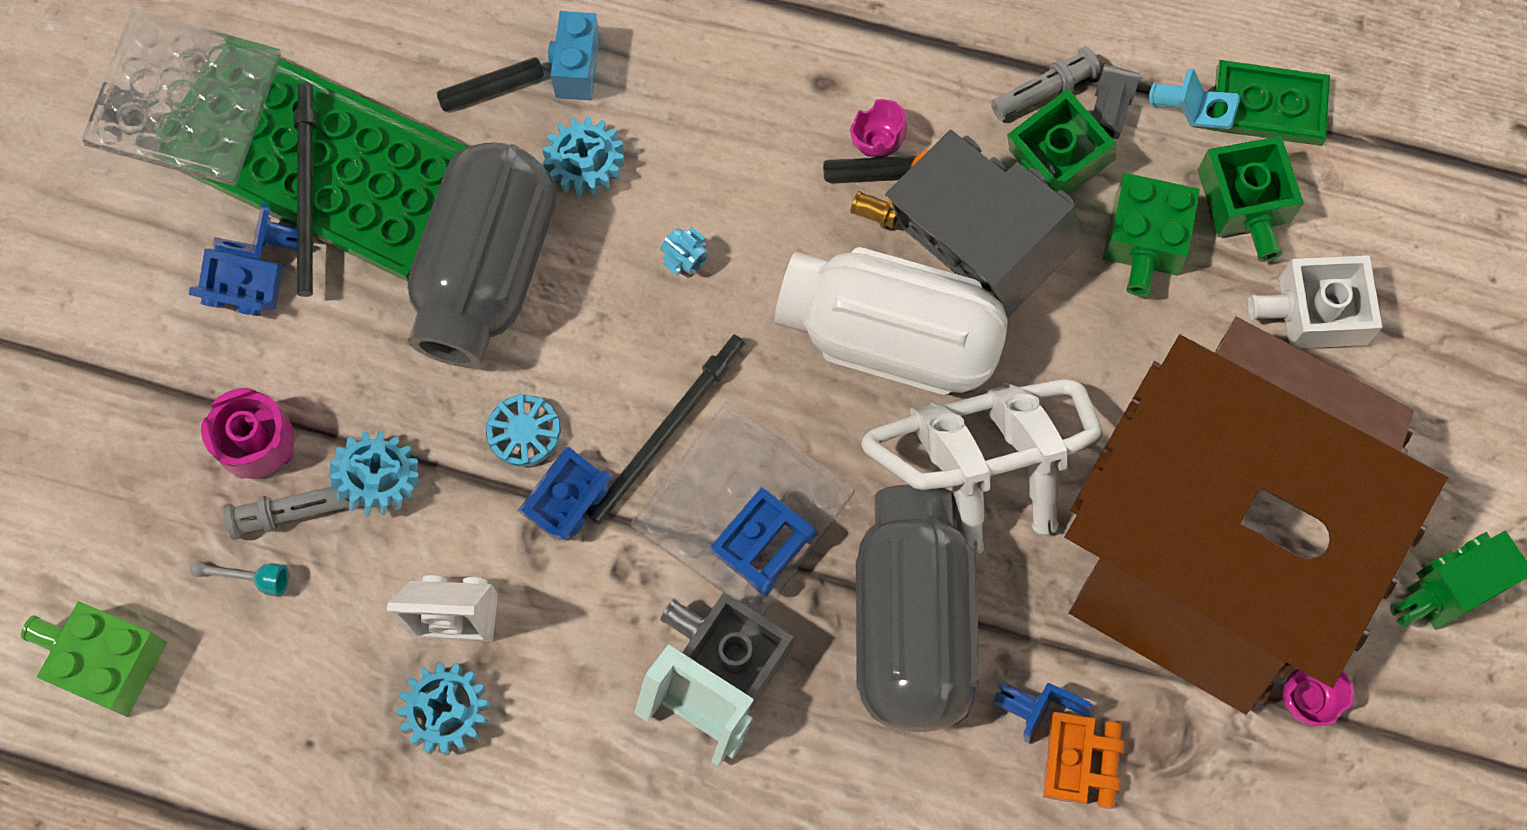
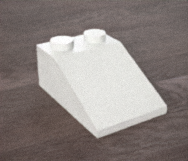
M427 575L423 576L422 581H409L388 602L387 612L412 638L493 642L498 593L492 584H487L488 581L482 578L467 577L463 579V583L447 582L445 577Z

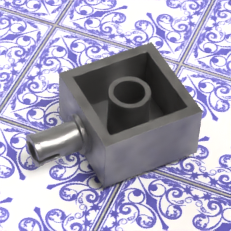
M725 592L722 593L708 616L704 617V619L680 604L676 599H673L668 604L660 618L661 622L668 624L690 639L682 652L684 655L754 699L750 711L793 648L794 637Z

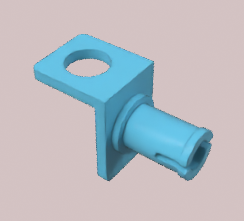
M1188 69L1183 86L1153 83L1150 89L1149 101L1152 107L1181 108L1190 126L1230 129L1234 123L1240 96L1237 93L1204 91L1195 70ZM1216 102H1224L1228 105L1226 114L1220 118H1211L1207 115L1209 107Z

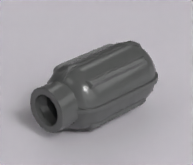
M497 142L473 145L460 150L453 156L445 170L410 269L407 286L410 303L417 312L408 342L416 351L439 362L464 368L479 367L482 364L490 338L503 334L512 326L522 309L555 209L557 191L555 181L550 173L534 156L518 148L519 146Z
M909 484L887 487L875 494V525L866 531L860 543L856 559V686L860 693L861 702L871 717L889 729L908 732H928L954 727L968 717L979 683L976 552L967 544L963 534L954 527L952 491L946 488L919 490Z

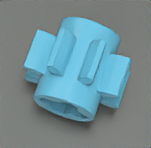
M693 227L688 232L682 231L679 228L673 230L661 246V251L665 253L662 257L665 260L663 265L677 276L682 270L689 274L695 273L701 268L708 257V252L704 249L707 246L704 243L706 238Z

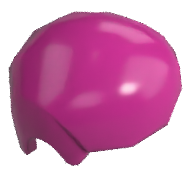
M876 99L870 110H858L854 123L850 128L853 146L865 156L872 158L888 156L896 152L907 136V121L904 108L895 101Z
M1295 669L1290 674L1283 686L1284 692L1282 695L1285 707L1295 720L1308 727L1326 726L1327 724L1336 723L1341 714L1351 708L1354 702L1353 683L1344 670L1334 688L1325 685L1299 669Z

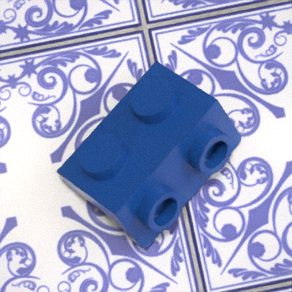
M212 248L204 249L199 285L190 287L189 295L200 297V304L205 306L224 308L225 303L238 306L237 312L261 316V311L276 309L283 264L218 252Z
M565 447L517 511L554 540H564L567 536L572 538L584 525L585 519L582 516L591 504L596 506L607 494L609 487L606 486V483L611 478V475L606 471H599L570 447Z

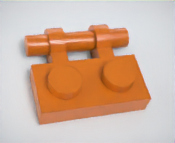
M1053 712L1050 718L1042 798L1086 804L1088 788L1099 791L1098 807L1114 809L1116 793H1120L1121 779L1117 778L1119 755H1124L1125 741L1121 740L1122 724L1106 722L1104 737L1094 735L1095 718ZM1092 750L1103 753L1101 775L1090 773Z

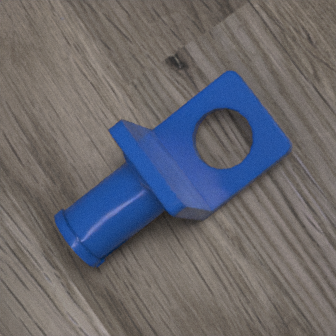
M261 202L253 244L214 237L213 248L218 252L259 260L262 247H265L266 244L291 248L297 251V227L271 222L269 205L266 202Z
M1003 681L999 687L1001 692L996 693L993 701V706L1000 707L1026 720L1027 726L1023 735L1024 741L1031 744L1051 701L1085 717H1090L1092 714L1091 702L1048 682L1042 695H1038L1036 698Z

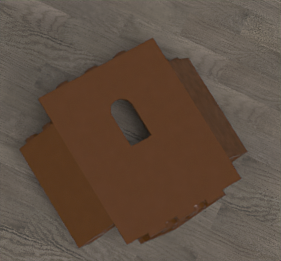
M1235 316L1215 352L1179 334L1163 363L1160 364L1156 361L1152 363L1069 510L1076 514V517L1064 538L1098 556L1099 560L1079 591L1068 614L1245 715L1248 714L1256 701L1264 704L1275 683L1272 682L1274 677L1277 675L1283 678L1291 665L1325 685L1334 688L1353 651L1358 652L1368 638L1370 630L1367 629V626L1382 598L1386 600L1393 592L1398 582V577L1395 574L1410 547H1416L1422 539L1427 528L1423 523L1448 477L1407 455L1408 449L1405 446L1415 428L1409 426L1414 410L1237 316ZM1260 488L1311 515L1325 525L1329 533V543L1322 555L1316 558L1298 556L1241 524Z

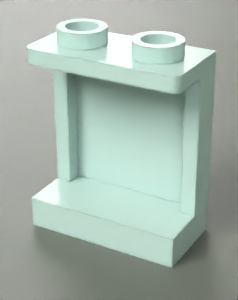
M668 644L644 676L634 714L648 722L662 704L718 741L711 763L718 767L726 755L733 759L746 739L744 735L753 721V718L748 714L754 699Z

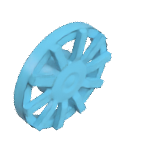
M518 394L503 402H499L490 414L486 424V437L491 450L501 461L511 466L529 467L541 463L554 452L560 440L561 427L555 410L541 397ZM524 403L534 404L529 414H525ZM518 404L519 415L514 416L508 408ZM540 407L549 413L537 420L534 418ZM502 412L510 419L509 423L497 421ZM553 420L554 431L539 428L540 425ZM494 427L507 430V433L493 438ZM540 436L552 438L546 448L538 441ZM510 439L511 442L503 453L496 444ZM534 445L540 453L528 458L527 448ZM516 446L521 448L522 459L509 457Z

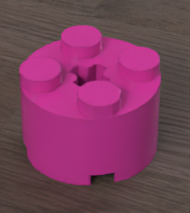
M239 388L222 394L211 404L213 408L207 418L204 417L201 424L203 443L209 453L237 478L254 479L267 476L292 459L294 430L290 420L272 398L253 389Z

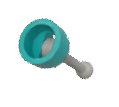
M195 561L190 566V572L195 577L209 574L254 581V585L260 592L276 597H281L285 593L289 580L288 567L276 563L265 564L257 569L256 573L206 566L202 561Z

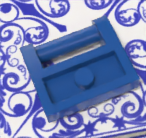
M761 487L710 546V552L745 579L757 592L767 597L774 588L773 582L802 547L806 543L811 544L819 534L808 522ZM785 525L788 526L794 533L764 569L759 572L751 566Z

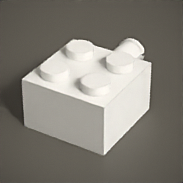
M1370 255L1292 259L1279 277L1280 295H1250L1248 298L1249 318L1251 320L1284 318L1289 344L1298 349L1368 345L1382 329Z

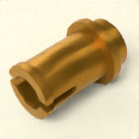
M861 191L856 193L850 209L851 214L881 223L880 227L884 229L887 226L895 227L898 220L889 202L864 194Z

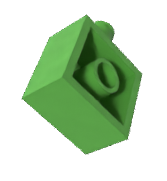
M80 601L74 607L64 628L33 615L25 622L21 630V639L50 650L37 678L126 717L129 716L167 644V641L146 629Z

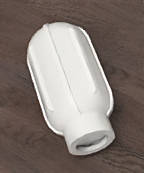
M862 247L855 248L850 252L840 253L830 260L795 251L790 259L782 282L774 317L775 324L808 333L812 344L823 353L824 358L829 362L942 395L949 394L950 392L964 393L977 389L991 378L1003 350L1008 322L1003 304L996 298L993 292L983 288L979 281Z

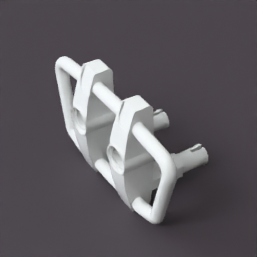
M1061 379L1023 387L1003 383L999 387L983 388V395L940 405L930 402V405L911 407V416L868 431L862 438L861 446L865 454L915 489L929 490L952 487L954 518L957 520L958 531L963 534L967 544L973 549V543L976 544V552L978 554L984 551L982 522H984L983 492L990 491V476L1028 466L1029 497L1032 499L1033 511L1032 529L1038 534L1048 535V523H1050V531L1052 533L1058 530L1059 471L1067 469V455L1074 454L1097 443L1102 437V428L1087 390L1079 382ZM1059 395L1071 396L1084 431L1062 440L1049 416L1040 405L1039 399ZM986 410L1003 433L1006 442L1013 445L1018 452L985 461L961 416ZM915 431L930 455L931 462L942 471L921 473L880 445V443Z

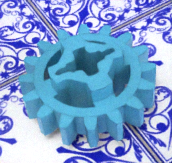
M588 116L584 124H578L575 117L571 118V127L566 128L561 123L558 124L559 135L548 134L547 138L550 146H545L542 150L546 159L543 161L544 167L550 173L555 184L560 183L562 192L565 194L571 188H575L577 197L582 196L584 189H589L592 196H596V187L600 185L609 190V178L619 180L620 172L618 167L625 166L624 155L622 154L624 153L622 141H617V131L615 129L607 131L606 123L603 120L596 126L592 125L591 117Z
M381 431L377 434L376 439H370L367 432H362L360 442H357L352 437L347 438L346 449L337 447L335 450V460L330 462L329 473L332 474L330 476V487L338 488L337 500L341 501L349 498V510L353 511L361 505L364 506V514L367 516L370 515L372 508H378L382 515H386L387 505L390 504L399 510L402 507L403 498H412L413 486H417L419 473L416 472L418 461L415 458H410V446L398 448L399 438L395 436L389 442L385 441L384 433Z
M439 662L436 666V673L433 674L425 667L421 668L423 678L419 682L409 678L407 681L413 689L410 693L400 692L398 696L407 703L406 707L396 710V714L399 717L408 720L400 726L401 731L405 734L414 732L410 742L416 747L425 741L424 751L429 754H433L436 747L440 746V750L445 756L450 755L451 745L453 744L462 751L466 750L464 739L469 736L472 739L478 740L480 736L474 730L476 725H487L488 720L480 715V711L490 708V703L487 700L479 699L486 692L485 687L482 684L472 686L477 677L471 671L461 677L462 667L459 664H454L450 672H447L445 665ZM439 684V687L427 694L425 693L430 687ZM461 687L468 693L470 708L463 705L459 699L462 693L460 691ZM447 702L452 709L450 713L442 712L440 716L435 709L437 705L444 706ZM417 710L423 712L427 718L425 724L426 731L419 724ZM459 724L463 725L454 733L447 735L449 729Z

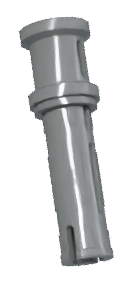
M1085 46L1079 49L1078 54L1064 62L1058 60L1052 63L1049 71L1045 72V74L992 99L991 107L1000 121H1003L1058 91L1063 92L1067 88L1071 91L1076 83L1088 77L1094 79L1100 76L1101 68L1094 52Z
M331 487L275 500L262 496L258 498V502L236 507L232 504L224 505V518L230 538L236 540L240 538L241 534L261 529H264L266 532L273 531L274 528H277L278 523L310 517L341 508H349L350 499L338 501L336 498L338 488ZM323 499L327 500L326 502H321L300 508H294V506L301 504H306ZM284 509L283 512H275V510ZM254 515L257 516L256 518H252V519H248V520H242V519H241V518H246V517H250V516H254Z

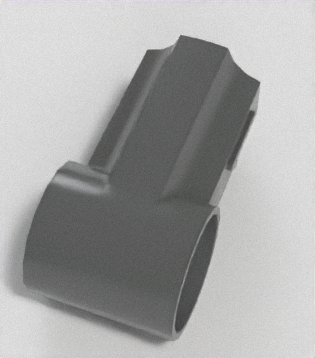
M1104 64L1095 92L1097 99L1092 116L1112 139H1118L1123 129L1128 105L1131 106L1140 73Z

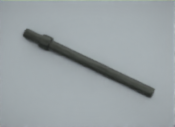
M302 82L298 84V108L294 110V128L297 129V295L309 297L313 295V130L317 128V112L313 109V85L308 82Z
M733 334L716 356L711 355L702 366V374L610 486L605 497L589 512L588 516L599 525L603 522L714 382H720L729 371L728 365L745 345V342L739 336Z

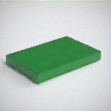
M1219 60L1216 69L1214 92L1237 93L1240 96V102L1233 126L1230 129L1211 128V130L1262 138L1282 136L1283 141L1322 146L1326 141L1330 75ZM1224 102L1214 103L1212 118H1220L1226 114L1228 105Z

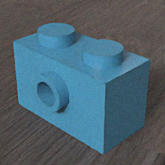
M560 11L556 41H550L548 48V61L552 64L551 80L556 98L592 101L600 44V31L596 13Z

